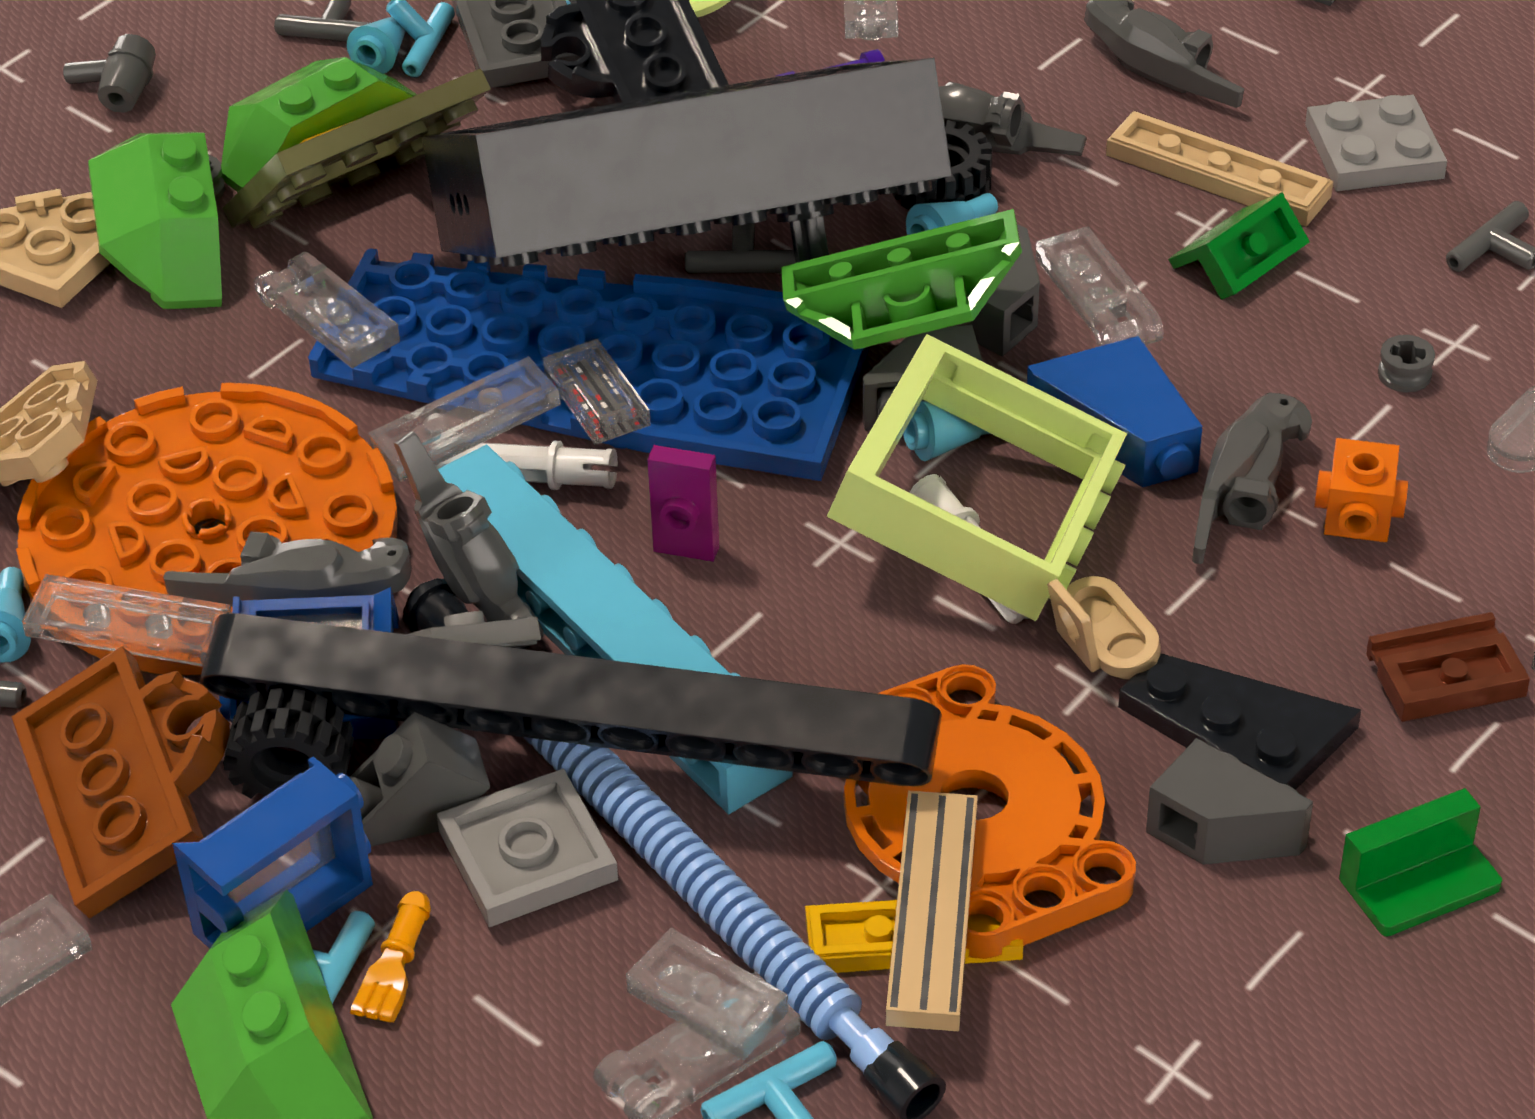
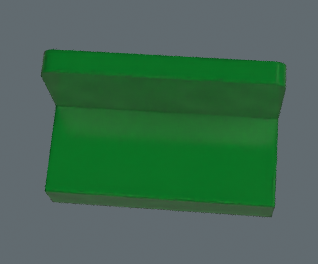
M1283 192L1237 211L1171 256L1168 260L1173 269L1199 260L1222 300L1237 294L1310 241Z
M1466 788L1346 834L1339 880L1381 935L1386 937L1394 935L1500 891L1502 877L1474 844L1481 806Z

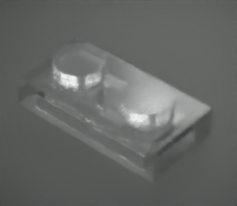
M670 928L626 973L628 993L743 1061L788 1013V994L673 928Z

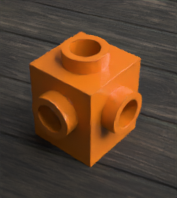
M1336 438L1332 471L1319 470L1314 508L1327 509L1324 535L1379 542L1388 541L1391 517L1404 518L1408 481L1396 479L1400 445Z

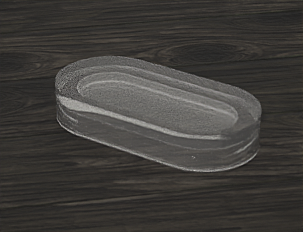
M1535 386L1523 393L1490 427L1486 448L1488 457L1497 466L1507 471L1516 473L1535 471Z

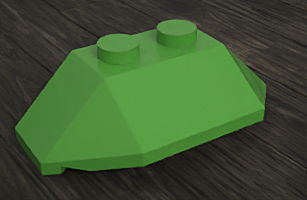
M347 57L315 61L229 106L221 163V177L227 185L239 192L276 153L298 145L304 139L355 121L417 94L394 78Z
M139 133L88 160L99 253L128 279L151 293V299L162 309L222 307L219 223L205 133Z
M1014 209L781 267L783 301L786 310L854 350L974 321L1022 253Z
M286 889L246 913L244 921L228 932H222L171 1003L207 1119H373L294 896Z

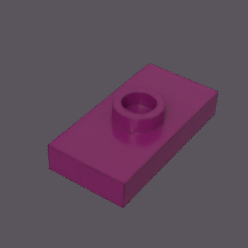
M653 445L647 459L653 552L714 562L720 547L715 455Z

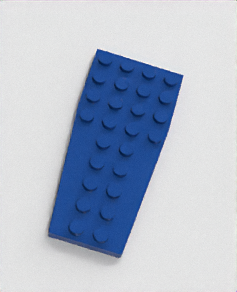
M370 248L365 251L308 356L310 372L313 378L592 441L593 439L547 376V373L599 356L648 424L600 443L609 444L615 448H627L645 453H650L653 445L712 454L715 455L716 464L822 481L870 346L854 350L786 310L783 292L713 281L635 274L633 285L606 283L605 271L579 269L578 280L548 277L547 265L525 264L522 270L523 275L491 272L488 262L474 263V260L468 261L465 269L438 267L434 264L433 254L413 253L411 260L401 263L379 261L378 249ZM597 358L585 362L618 409L631 405L627 403L620 404L591 364ZM578 365L567 368L614 435L626 432V430L617 431L574 372L573 369H576ZM561 371L549 374L560 391L572 388L570 386L563 387L556 378V375L560 374ZM575 390L563 394L596 441L609 438L605 436L598 437L569 396ZM632 408L621 411L633 429L645 425L641 423L634 424L627 414Z

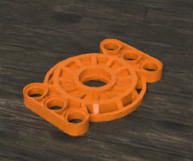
M962 664L877 693L923 700L933 704L940 710L942 717L931 781L922 786L911 787L846 779L844 786V808L847 827L858 849L881 873L899 883L908 791L949 793L961 788H978L995 793L1007 803L1003 810L993 817L976 820L969 916L986 914L994 917L1001 925L989 932H977L968 927L966 948L969 949L970 957L987 959L1002 955V947L1009 945L1011 941L1016 939L1023 940V946L1120 908L1133 895L1136 861L1132 853L1124 846L1112 841L1099 840L1105 797L1100 775L1087 752L1065 731L1041 717L1010 706L995 704L996 682L993 676L983 668ZM969 690L978 693L982 700L972 704H962L952 700L949 695L955 691ZM1061 753L1077 767L1080 772L1079 774L1073 773L1066 759L1061 756ZM857 784L868 795L867 806H856L855 793ZM1089 795L1093 807L1092 818L1079 815L1081 802ZM1095 867H1108L1120 874L1121 879L1111 884H1100L1092 881L1086 876L1085 872ZM1044 890L1056 894L1061 899V903L1054 907L1041 908L1030 904L1025 899V896L1033 891Z

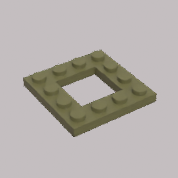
M477 69L276 153L223 207L231 227L234 228L250 221L253 229L260 228L284 215L282 211L296 204L298 200L302 208L309 207L330 197L333 194L330 187L348 180L350 186L355 187L379 176L381 171L378 166L396 159L399 167H402L424 157L421 136L453 131L461 126V120L478 111L475 103L491 90L482 69Z

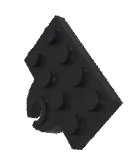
M569 0L570 4L559 6L546 16V25L541 37V61H551L548 63V78L570 94L587 98L613 97L616 103L729 85L689 0ZM562 53H572L580 57L576 61L560 59L552 61L557 55Z

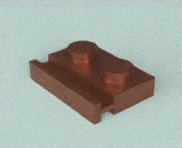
M1492 612L1369 636L1366 655L1369 661H1374L1378 667L1377 676L1401 722L1527 697L1530 677L1505 633H1499L1496 629V618Z

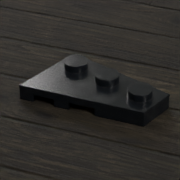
M1160 653L1158 662L1152 668L1142 673H1137L1119 689L1118 708L1187 748L1197 738L1221 752L1233 755L1241 763L1295 790L1359 728L1361 709L1162 653Z

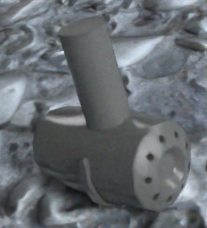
M125 34L119 36L112 50L108 52L107 59L66 63L63 68L64 79L68 84L100 82L97 94L99 101L106 108L122 113L131 111L145 86L148 85L153 77V65L156 57L155 48L147 39L139 35Z

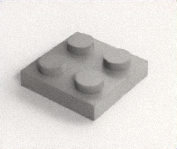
M1390 95L1379 99L1354 102L1338 101L1328 105L1307 107L1305 125L1330 180L1333 181L1336 192L1445 179L1447 159L1414 95Z
M564 768L437 813L439 833L489 928L618 880L617 862Z

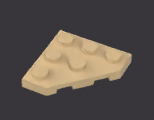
M55 189L15 197L16 206L0 209V285L63 308L110 264L99 253L92 193L88 192L62 197L61 190Z
M85 361L51 366L0 408V483L2 486H9L19 480L35 479L37 483L53 478L68 466L69 462L66 457L85 441L98 381Z

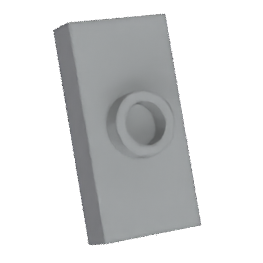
M483 611L449 615L444 617L445 626L433 627L406 634L510 648L537 644L538 640H541L537 617L484 622Z

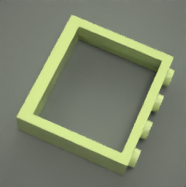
M926 334L848 468L827 517L1036 621L1048 598L1050 599L1047 584L1058 579L1067 590L1077 569L1066 564V562L1078 566L1094 534L1093 531L1083 526L1094 530L1111 496L1100 490L1111 495L1125 468V464L1115 460L1127 433ZM922 400L1083 479L1044 560L879 478Z

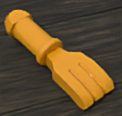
M420 891L409 892L399 902L397 906L398 913L389 936L381 944L382 956L368 968L352 1003L350 1014L392 1023L396 1020L408 988L404 966L414 959L415 952L413 949L424 921L429 919L431 913L430 900L425 893Z

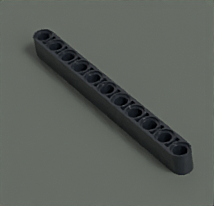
M239 613L221 614L216 618L200 676V684L208 691L234 700L249 701L250 696L259 691L268 700L270 689L282 688L284 697L292 698L293 690L300 689L306 691L304 700L313 702L318 694L328 699L327 711L338 706L344 714L405 722L416 712L450 728L911 787L925 785L932 779L942 717L940 710L933 704L908 697Z

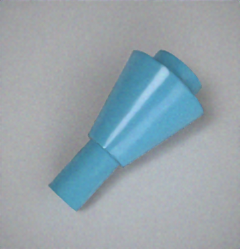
M392 16L357 27L349 34L347 39L349 57L353 61L385 74L391 70L395 63L406 31Z
M984 193L966 202L953 201L916 204L907 214L906 232L907 235L995 214L998 210V203L992 194Z
M921 401L903 433L908 448L914 450L916 455L923 461H928L976 440L981 435L991 434L927 401Z
M7 567L0 573V663L12 662L21 658L29 649L31 642L22 599L24 580L21 570L16 567Z

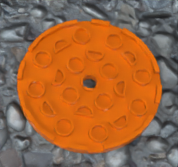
M221 383L220 392H204L184 395L182 386L134 399L135 409L116 416L107 422L100 416L91 420L88 423L85 441L66 457L69 462L68 466L58 475L47 481L37 483L35 479L31 480L17 515L19 533L16 552L24 584L33 604L53 629L73 645L100 659L123 646L137 660L140 671L154 674L178 671L181 675H201L215 620L221 614L232 613V607L169 595L163 579L165 572L229 573L233 568L241 566L240 555L250 531L268 533L280 539L281 543L301 539H323L340 543L357 552L363 551L373 546L372 540L397 537L398 514L394 485L388 465L379 449H372L368 442L358 434V427L352 420L318 400L281 388L257 384ZM212 519H218L225 523V526L218 524L209 529H200L199 534L195 532L194 528L196 524H204Z

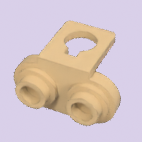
M1089 576L1072 582L1067 590L1058 579L1047 584L1057 632L1092 673L1101 668L1111 676L1130 680L1137 673L1149 670L1158 662L1161 647L1157 630L1115 582L1104 577Z

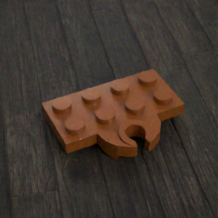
M123 646L11 716L74 905L89 919L177 864L172 843L199 842L204 838L188 796L209 779L224 756L230 735V723L218 711L222 704L202 684L184 678L178 671L159 675L148 684H145L137 660ZM202 716L197 726L186 733L191 723Z

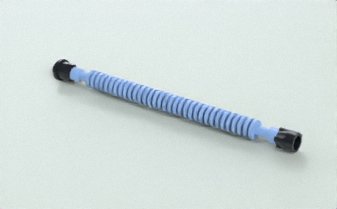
M437 578L424 582L412 590L403 609L402 620L406 628L413 633L428 628L445 626L444 617L465 613L468 610L464 602L452 592L445 579ZM524 737L556 771L564 768L574 788L583 796L584 800L593 806L594 810L610 826L614 827V830L635 849L641 858L645 859L651 868L656 870V873L699 914L705 923L710 925V928L716 934L721 936V939L728 946L732 947V950L739 957L743 958V961L754 970L756 975L765 981L766 985L776 992L777 996L784 1003L788 1004L789 1008L796 1015L800 1016V1019L812 1029L818 1038L829 1040L838 1036L851 1049V1061L864 1073L863 1076L872 1084L883 1104L898 1119H923L935 1109L945 1093V1081L924 1060L913 1055L900 1041H894L883 1029H871L858 1016L862 1006L861 997L854 990L850 989L849 985L838 977L837 973L827 966L826 962L816 955L814 950L804 943L803 939L793 932L729 866L725 865V862L718 855L714 854V851L697 834L693 833L692 829L682 822V819L665 802L661 801L660 797L651 791L650 787L640 780L639 776L630 770L629 766L620 760L612 750L604 747Z

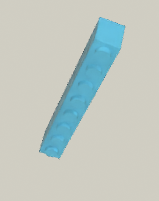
M487 444L438 469L447 483L456 485L462 492L469 490L485 497L492 511L487 520L499 532L519 565L516 571L518 581L517 594L528 604L534 615L538 618L544 634L565 655L740 676L734 672L730 674L712 657L710 650L701 638L696 635L690 636L673 620L669 610L660 600L649 598L634 583L632 576L623 565L619 563L614 565L597 548L593 538L586 530H577L561 515L558 506L551 497L545 494L541 496L525 481L522 472L513 462H505ZM669 756L728 815L793 777V772Z

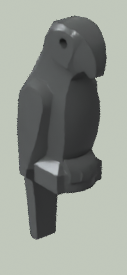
M1089 0L1086 4L1085 23L1092 32L1101 37L1120 64L1126 69L1183 94L1190 92L1235 108L1242 105L1244 88L1206 69L1213 50L1212 34L1200 29L1194 32H1185L1180 26L1165 16L1148 12L1141 8L1134 9L1135 3L1132 0Z
M948 82L945 86H939L944 126L946 127L947 120L957 121V129L960 130L965 124L974 127V135L982 132L987 137L986 143H991L992 152L1021 155L1027 151L1082 156L1087 140L1085 135L1034 122L1031 115L1024 111L1025 105L1019 94L1003 92L999 97H995L985 91L955 82Z
M1266 393L1257 399L1243 415L1230 424L1217 439L1201 499L1192 556L1194 563L1202 564L1204 562L1212 522L1217 517L1225 514L1230 525L1262 530L1263 525L1267 524L1274 512H1276L1279 498L1274 486L1282 467L1283 442L1298 438L1300 441L1305 440L1310 434L1312 425L1310 411L1295 397L1281 393Z
M410 431L394 442L395 449L416 499L414 506L415 514L432 556L452 592L462 602L466 604L473 603L480 611H483L488 622L536 617L528 604L517 594L518 581L516 571L519 565L499 532L487 520L492 511L485 497L469 490L462 492L456 485L447 483L415 432ZM538 621L540 636L542 638L544 637V631ZM526 646V647H522V648H518V649H527V648H529L530 646Z
M250 531L240 555L241 566L233 568L229 573L167 571L163 579L169 595L233 607V597H240V600L359 596L374 595L390 587L394 594L404 589L409 581L412 565L408 545L403 540L393 537L372 540L373 546L357 552L331 540L301 539L281 543L280 539L268 533Z

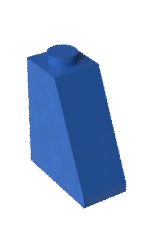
M1139 336L1028 366L1027 384L1127 433L1115 460L1125 464L1121 474L1143 488L1198 472L1203 426Z

